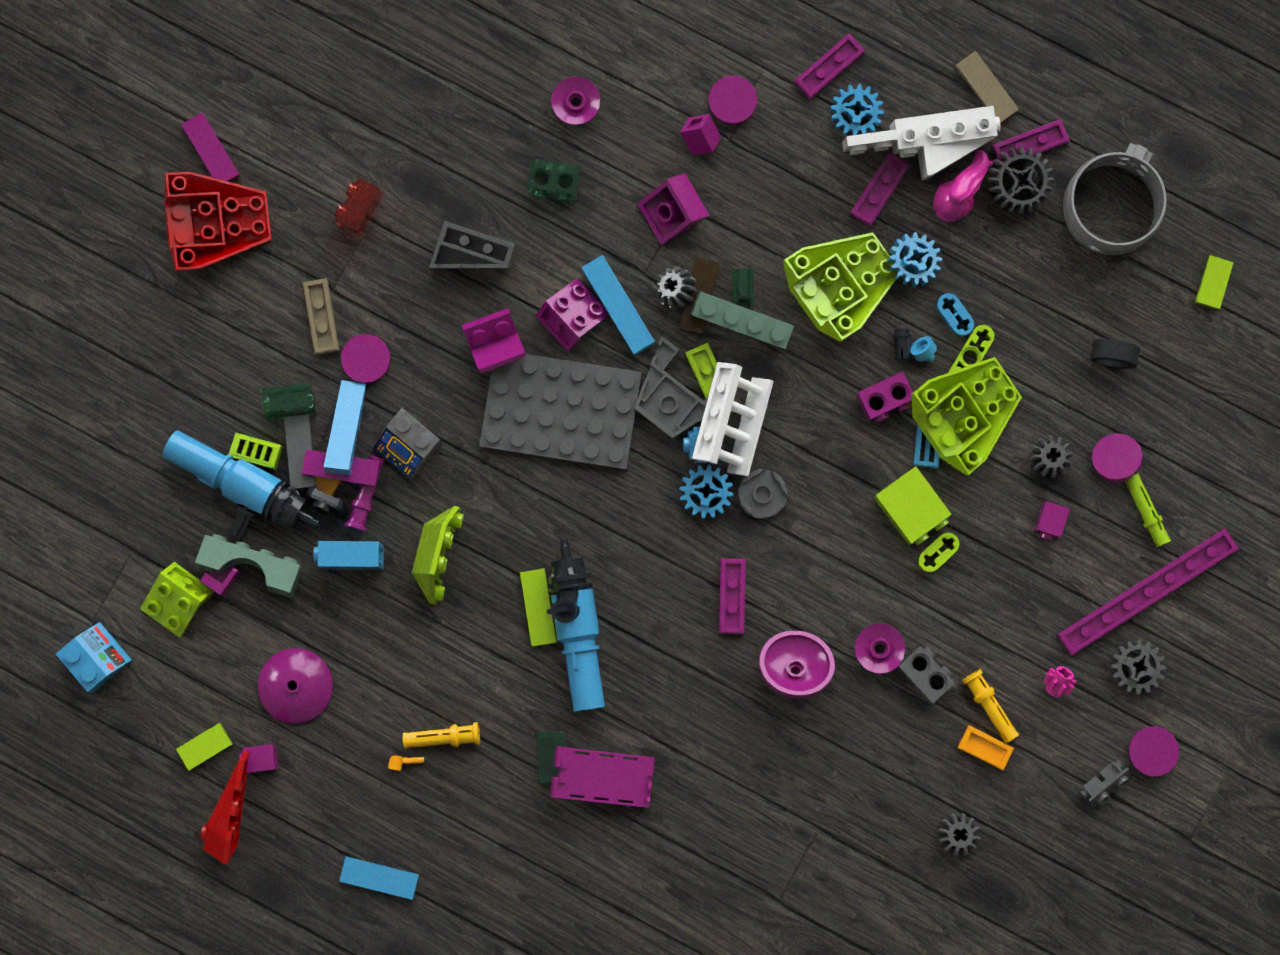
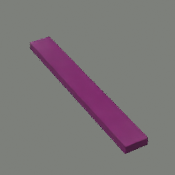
M1222 529L1058 633L1057 636L1069 655L1072 656L1236 552L1239 548L1227 530Z

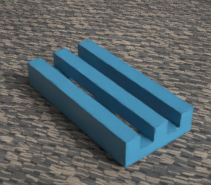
M917 425L913 466L938 469L940 457L935 450L934 460L929 462L931 444L927 438L925 440L924 460L919 461L922 430Z

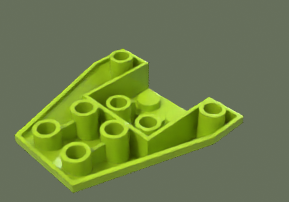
M873 232L804 247L783 260L789 290L819 331L840 342L863 326L895 282L897 274L896 271H889L893 263L887 262L890 255Z
M996 357L926 381L911 394L913 419L939 457L965 475H970L988 458L1022 396Z
M453 506L424 524L412 569V574L429 603L436 606L438 600H443L445 587L442 586L443 581L439 579L440 573L444 574L448 559L444 557L446 548L451 549L454 538L452 533H455L456 528H461L464 514L460 513V507Z

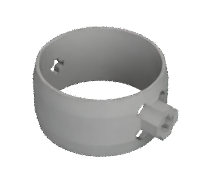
M1130 143L1125 153L1113 152L1096 156L1083 164L1068 183L1063 198L1065 222L1072 236L1085 248L1105 255L1129 253L1145 244L1159 229L1166 211V191L1158 172L1149 164L1153 153L1149 152L1147 148ZM1101 166L1122 167L1139 176L1150 190L1154 203V217L1148 233L1140 239L1126 243L1108 242L1090 233L1079 220L1074 205V190L1080 176L1091 169Z

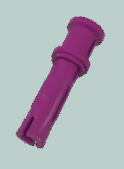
M369 455L368 460L380 461V474L382 465L385 460L381 458L379 459V457ZM360 485L356 500H353L350 504L352 510L344 526L366 532L364 526L369 512H372L373 509L370 503L376 487Z

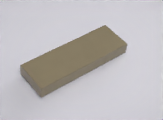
M976 51L956 64L955 68L984 107L994 106L995 117H999L1000 124L1018 112L1019 108Z
M328 279L303 282L314 354L317 356L340 352Z

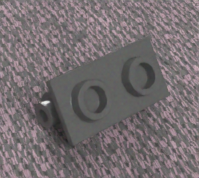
M1119 760L1116 762L1112 761L1100 772L1101 776L1105 779L1103 782L1095 776L1082 786L1083 790L1080 793L1086 800L1090 797L1089 802L1092 808L1096 805H1103L1108 801L1110 794L1114 790H1120L1128 784L1131 777L1128 767L1124 769L1125 766Z

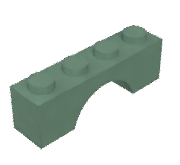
M698 291L690 313L698 318L786 349L794 328L789 323Z
M213 534L212 537L205 535L195 561L198 569L222 576L232 566L238 564L253 565L264 573L268 591L289 598L293 597L302 573L301 566L297 560L290 557L280 559L274 557V553L264 549H260V552L250 549L251 546L242 542H236V544L226 542L227 539L217 534Z

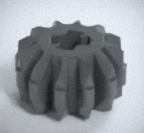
M675 266L673 270L666 268L665 276L663 274L659 275L661 282L655 284L656 288L659 289L655 294L661 299L660 302L663 305L669 306L672 309H678L679 306L686 308L687 300L690 302L694 301L691 295L698 292L693 287L697 281L692 277L690 271Z
M1049 435L1047 436V443L1044 439L1040 438L1038 440L1040 447H1032L1031 450L1038 455L1031 456L1030 460L1038 461V464L1033 467L1034 470L1040 467L1043 468L1041 476H1046L1048 471H1050L1051 478H1055L1057 471L1061 475L1066 473L1064 466L1071 467L1072 463L1066 458L1073 457V453L1065 451L1070 447L1069 443L1063 446L1060 445L1062 437H1058L1054 443L1053 436ZM1050 451H1053V455H1057L1053 462H1050L1051 458L1048 460L1046 457Z
M964 813L960 814L959 821L955 814H950L952 823L946 819L942 820V823L947 828L946 830L938 828L939 833L945 834V837L939 838L938 841L939 843L948 841L944 847L946 852L953 847V855L958 856L961 848L963 855L966 856L968 855L966 846L976 850L977 847L972 843V840H981V837L973 835L974 832L980 830V827H970L975 821L972 817L965 823L966 814ZM955 829H964L965 833L962 834L965 837L963 840L954 839L953 836H956V834H953Z

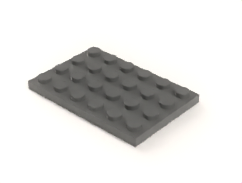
M526 354V357L521 358L515 363H508L497 367L491 371L479 447L627 470L636 413L634 407L638 399L642 372Z

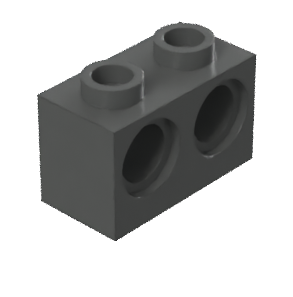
M919 646L897 668L930 704H933L955 684L952 680L954 675L946 666L940 667L934 661L937 657L928 647L923 649ZM921 657L924 659L925 668L922 671H917L913 668L912 662L914 658ZM934 675L942 679V686L938 690L930 686V679Z

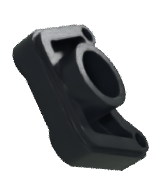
M312 486L304 497L309 500L308 504L312 505L311 507L315 511L329 516L332 512L338 518L343 519L349 511L343 500L330 496Z

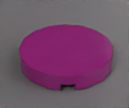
M730 75L721 78L713 85L709 92L708 104L718 121L728 125H737L752 117L757 105V94L755 88L748 80L740 76Z
M370 334L357 335L350 339L343 347L341 354L342 367L352 380L367 384L374 383L382 379L388 372L390 351L386 344L377 336Z
M1116 433L1107 435L1099 440L1093 449L1092 461L1094 469L1103 479L1109 482L1119 483L1128 481L1142 466L1143 456L1141 448L1135 439L1126 434Z
M1157 726L1144 727L1137 731L1130 739L1128 757L1132 766L1141 774L1162 776L1170 772L1177 764L1179 745L1174 735L1168 730Z

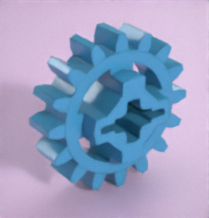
M850 84L848 85L847 92L843 89L839 90L840 98L834 96L833 102L836 105L831 106L830 111L836 114L831 116V121H838L835 128L836 130L843 128L844 136L848 132H852V136L857 135V133L866 134V130L874 133V125L879 126L881 124V120L877 117H882L884 111L878 109L882 107L883 101L876 102L878 93L871 95V87L868 86L864 91L861 84H858L857 89H853ZM854 96L852 101L842 104L846 99ZM863 98L868 100L871 105H867ZM854 107L859 108V115H855ZM843 117H846V118L849 120V122L851 123V125L848 124V123L843 119ZM871 118L867 124L860 126L863 120Z
M916 232L913 233L911 238L904 234L902 240L897 239L894 242L895 247L892 246L889 250L892 256L887 259V262L893 263L889 271H896L895 279L897 280L902 277L903 285L911 281L912 287H916L918 282L924 286L928 280L932 281L936 277L934 273H938L941 269L937 264L942 261V258L936 257L940 248L933 249L932 246L935 241L932 240L928 243L926 241L927 235L925 234L921 239L918 238ZM903 249L904 257L900 259V252ZM929 260V261H930L929 268H928V270L926 271V268H927L926 262Z
M699 465L697 473L689 470L690 478L683 477L682 481L686 486L680 487L679 491L685 492V495L680 497V501L688 502L684 508L685 510L692 508V516L700 512L701 518L705 519L706 514L710 513L713 519L715 518V511L723 514L722 506H730L731 503L726 498L733 497V493L727 489L733 485L732 483L725 482L728 478L727 474L719 475L721 468L718 467L714 472L711 471V465H708L706 470H703ZM704 476L701 483L691 485L695 479ZM712 477L720 482L723 489L717 488L714 485ZM704 486H709V490L713 491V494H709L708 498H704L703 493L699 492V490L704 489ZM690 495L698 498L701 502L700 507L691 500ZM721 499L716 506L709 508L711 501Z

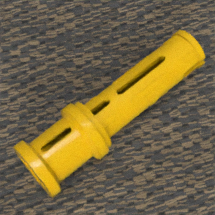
M979 669L964 678L962 682L967 684L975 696L973 698L974 701L981 704L1004 742L1007 743L1019 734L994 697L993 687L988 686L981 675L983 673L982 670Z
M474 722L473 725L459 727L457 724H453L450 726V729L403 733L404 749L451 744L454 747H459L460 744L466 743L480 745L478 722Z

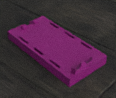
M556 746L553 766L558 767L557 777H552L550 797L649 808L655 757ZM575 751L587 752V755L575 754ZM599 754L611 755V758L601 757ZM623 756L633 757L635 760L623 759ZM570 794L582 795V798L570 797ZM594 797L606 798V800L594 799ZM618 799H619V800H629L630 803L618 802Z

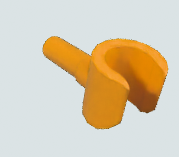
M394 755L389 759L388 768L401 771L403 763H424V757L407 758Z

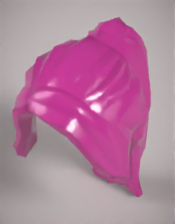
M976 150L975 159L965 170L961 171L953 180L947 183L942 182L939 185L934 196L933 208L941 220L946 222L957 221L968 215L973 208L975 202L974 194L979 190L988 168L993 165V162L988 159L984 151Z

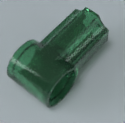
M754 269L732 270V303L737 305L742 301L747 302L750 305V310L753 311L755 307Z

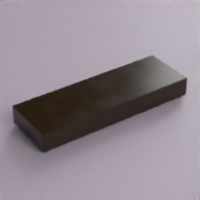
M696 257L692 277L697 281L693 286L697 291L713 295L720 263ZM696 292L691 295L694 301H686V308L683 310L679 330L703 335L707 320L690 314L698 294Z

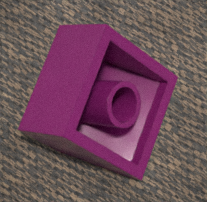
M686 174L665 180L637 203L661 245L693 229L710 216Z

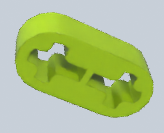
M944 533L939 536L918 557L920 569L930 573L943 565L959 548L957 536L952 533ZM951 538L953 540L951 544L953 549L947 548L941 553L938 549L944 544L942 539L949 540ZM934 553L938 555V557L933 561V563L935 564L934 567H932L931 565L927 567L924 566L923 563L926 561L924 558L925 555L928 557L932 556Z

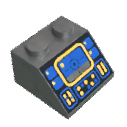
M401 408L385 427L372 449L411 481L442 442L407 411Z

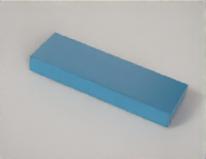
M346 856L339 882L413 900L419 874Z

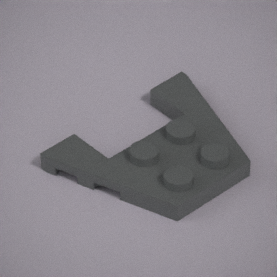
M661 337L634 409L674 440L702 422L708 397L703 401L665 372L680 353V350L664 337ZM735 393L734 400H736L737 397H738V394H736V393Z

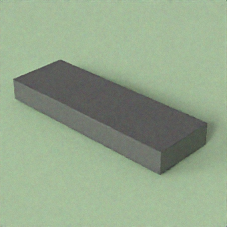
M305 414L284 417L290 486L297 488V490L309 489L311 486L317 488L316 477L301 474L306 449L313 450L310 416Z

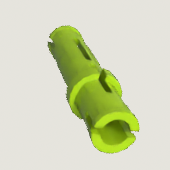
M1139 473L1133 475L1131 479L1124 482L1129 488L1134 502L1145 522L1143 525L1145 528H1148L1157 548L1170 542L1171 539L1162 524V516H1159L1155 510Z

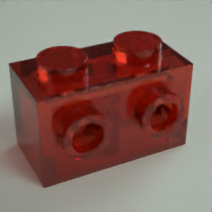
M358 177L355 183L351 182L346 192L348 197L344 205L340 204L334 216L339 227L361 237L383 193L379 187Z

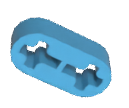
M951 293L942 295L936 304L938 313L956 336H968L974 328L972 317L955 295ZM943 300L947 302L953 301L952 309L955 314H952L949 309L944 310L942 308L944 305ZM956 316H958L960 321L968 322V325L966 326L967 331H965L964 329H957V325L959 323L955 318Z

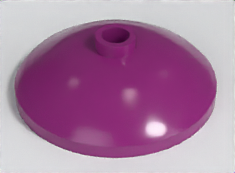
M786 631L773 636L763 646L760 653L759 668L765 682L776 692L788 697L805 698L818 694L829 685L834 674L835 661L830 648L817 636L803 631Z
M286 649L273 655L263 666L258 678V695L263 707L271 716L286 723H304L316 718L329 704L333 692V679L327 664L318 655L305 649ZM291 681H295L297 683V688L295 690L289 689V683Z

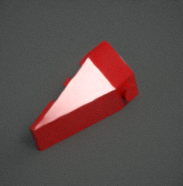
M244 751L207 825H203L201 831V840L204 841L203 850L224 864L229 863L239 845L250 751Z

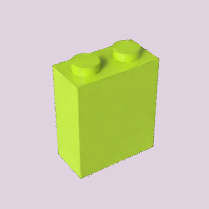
M916 466L874 496L876 502L908 545L915 542L918 546L929 538L927 535L928 531L933 528L937 531L949 523L946 518L952 515Z

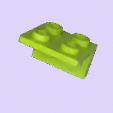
M173 562L159 574L142 604L141 610L172 633L181 637L197 609L211 597L214 590L176 562Z

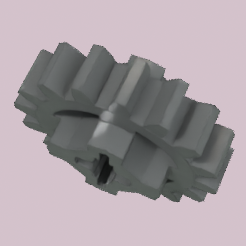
M1136 640L1135 646H1133L1132 642L1128 641L1126 642V649L1119 646L1117 649L1120 654L1112 655V658L1116 660V664H1111L1110 668L1116 669V673L1111 676L1112 678L1120 679L1117 683L1118 687L1126 685L1125 692H1130L1134 688L1135 694H1140L1141 688H1143L1145 693H1149L1150 685L1157 688L1159 685L1156 680L1164 679V676L1160 674V670H1165L1166 666L1160 665V661L1165 658L1164 656L1158 657L1156 655L1159 651L1158 647L1150 649L1151 642H1146L1142 646L1141 640ZM1139 650L1136 657L1126 656L1131 651ZM1149 657H1151L1153 661L1154 668L1151 667L1149 663ZM1140 662V667L1143 670L1135 672L1136 668L1133 666V663ZM1122 666L1125 667L1127 671V677H1125L1123 674ZM1145 676L1150 678L1145 683L1137 684V682H1139L1140 677Z

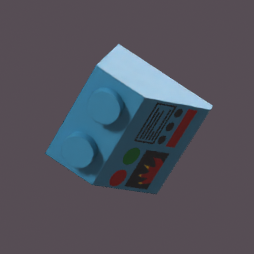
M101 622L75 637L56 653L57 657L83 688L90 693H95L132 661Z

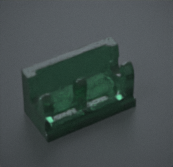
M311 383L261 389L263 413L267 421L282 420L284 417L309 414V416L317 415L314 404L315 394Z
M565 731L537 732L539 783H551L552 777H557L558 767L553 766L555 747H565Z

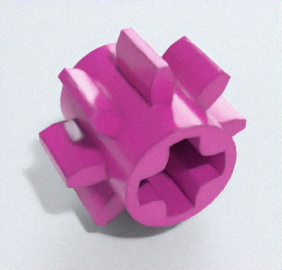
M1059 666L1056 670L1053 668L1049 669L1043 683L1046 684V691L1050 695L1060 698L1063 694L1070 696L1076 681L1073 680L1074 675L1068 668Z

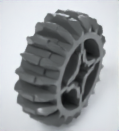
M1019 146L1017 154L1014 148H1009V156L1005 152L999 154L1002 162L998 159L993 160V164L997 166V169L989 168L988 170L989 173L994 174V178H987V182H994V187L988 188V191L997 192L992 198L993 201L1002 198L999 207L1004 208L1008 204V212H1013L1016 207L1017 213H1023L1024 206L1027 212H1032L1033 205L1037 208L1042 206L1039 198L1044 201L1048 200V196L1044 191L1052 192L1053 190L1052 187L1047 186V182H1054L1053 177L1047 178V173L1053 172V169H1045L1044 166L1048 164V159L1039 161L1042 153L1037 152L1033 156V148H1028L1025 153L1024 147ZM1017 159L1028 162L1020 171L1010 168L1008 165ZM1033 168L1036 169L1038 174V186L1032 181ZM1003 173H1005V176L1010 181L1007 193L1002 183ZM1023 175L1022 180L1025 183L1018 185L1019 180L1016 177ZM1021 189L1027 192L1030 191L1033 194L1023 201L1013 199V196L1018 194Z

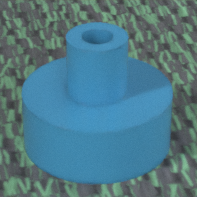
M925 336L912 344L910 352L917 361L926 360L927 362H932L935 359L934 353L937 346L930 337Z

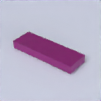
M849 33L795 79L794 83L811 100L865 53V50Z
M203 112L181 124L213 178L231 182L240 176Z
M1059 119L992 145V149L996 159L1002 162L999 154L1005 152L1009 156V148H1014L1016 154L1019 146L1024 147L1025 153L1028 148H1033L1034 156L1037 152L1044 153L1068 144L1070 140L1062 120ZM1021 159L1014 160V161L1011 162L1008 166H1011V165H1013V164H1016V163L1021 162V161H1024V160H1021Z
M889 152L850 212V215L871 227L910 164Z
M306 449L302 475L376 487L380 461L354 457L351 476L326 473L324 469L326 453Z
M721 558L719 634H744L746 559Z

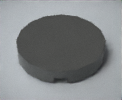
M759 469L750 472L749 476L743 478L738 488V500L741 508L748 515L756 519H768L776 516L783 509L787 501V488L784 480L777 473Z

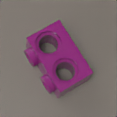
M901 372L859 391L856 397L868 422L875 420L876 423H879L889 418L888 413L896 409L900 413L911 408V394L913 391L904 372ZM894 388L902 389L904 399H894L892 390ZM873 398L879 399L882 403V408L880 410L871 409L869 400Z

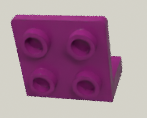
M575 279L546 300L535 316L569 352L576 346L584 334L605 320L609 313L579 279Z
M508 308L462 325L479 373L493 371L497 367L508 363H515L521 358L526 357Z

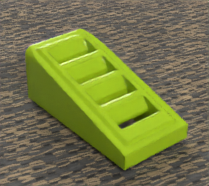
M235 433L229 454L235 459H243L249 463L276 470L283 446ZM244 440L245 443L242 453L238 454L237 450L240 441ZM251 442L254 443L251 456L248 457L246 454ZM259 445H261L263 449L260 458L256 459ZM268 448H271L269 461H264Z

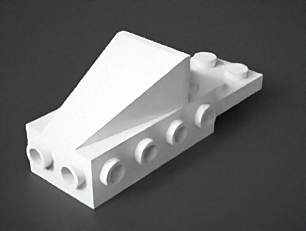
M994 106L895 119L889 125V131L847 136L842 142L843 152L850 151V155L865 153L868 148H874V151L878 152L889 150V147H892L893 154H900V158L912 157L918 153L921 180L923 181L931 178L998 136L1000 120L999 117H995Z

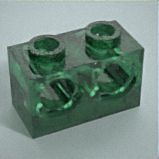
M532 159L527 185L528 193H532V196L536 198H546L547 195L555 196L556 200L571 202V199L577 200L581 166ZM539 175H546L549 178L548 182L544 185L537 184L535 179ZM568 178L573 181L572 186L566 189L562 188L559 185L560 181Z

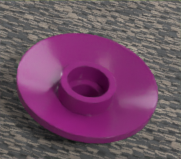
M578 76L569 77L562 80L555 87L551 98L552 108L556 116L567 124H585L597 114L600 107V94L597 87L590 80ZM578 99L581 104L578 107H574L571 104L573 100Z
M883 623L872 624L863 629L858 635L855 643V654L859 663L866 670L877 674L888 673L897 668L902 662L905 655V642L902 635L894 627ZM880 644L884 647L882 654L876 653V645Z

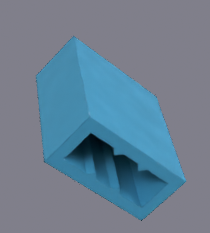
M318 541V547H314V562H317L318 567L324 570H384V545L380 542Z

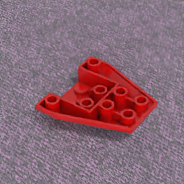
M193 172L164 174L166 228L169 253L175 271L202 269L272 240L266 191Z

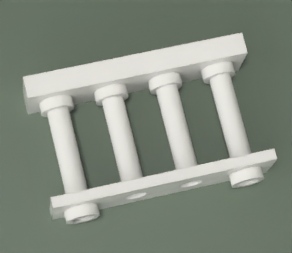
M718 362L692 459L717 464L718 459L729 463L727 473L749 476L774 381L752 377L750 382L740 377L741 366ZM737 387L748 391L745 406L734 401ZM731 411L742 415L739 429L727 425ZM724 435L736 439L732 453L721 449Z

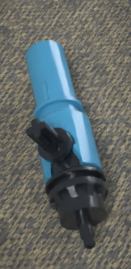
M176 430L166 443L162 458L196 475L199 481L211 488H220L223 497L236 503L235 509L238 511V514L229 530L232 535L242 538L251 519L258 518L259 514L262 513L266 521L271 519V522L276 525L285 524L294 528L302 520L309 525L319 526L320 520L306 512L309 500L300 496L297 488L289 487V483L283 482L243 459L234 461L232 455L228 454L225 456L179 430Z
M561 539L560 550L562 560L551 562L552 574L549 578V584H554V588L549 589V591L554 595H551V609H547V614H552V618L555 621L557 640L564 645V650L561 651V654H565L573 712L605 707L597 649L600 648L595 643V639L600 633L593 589H590L593 583H587V579L591 578L584 566L583 557L572 558L568 539Z

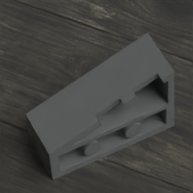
M444 221L429 268L510 269L518 245Z

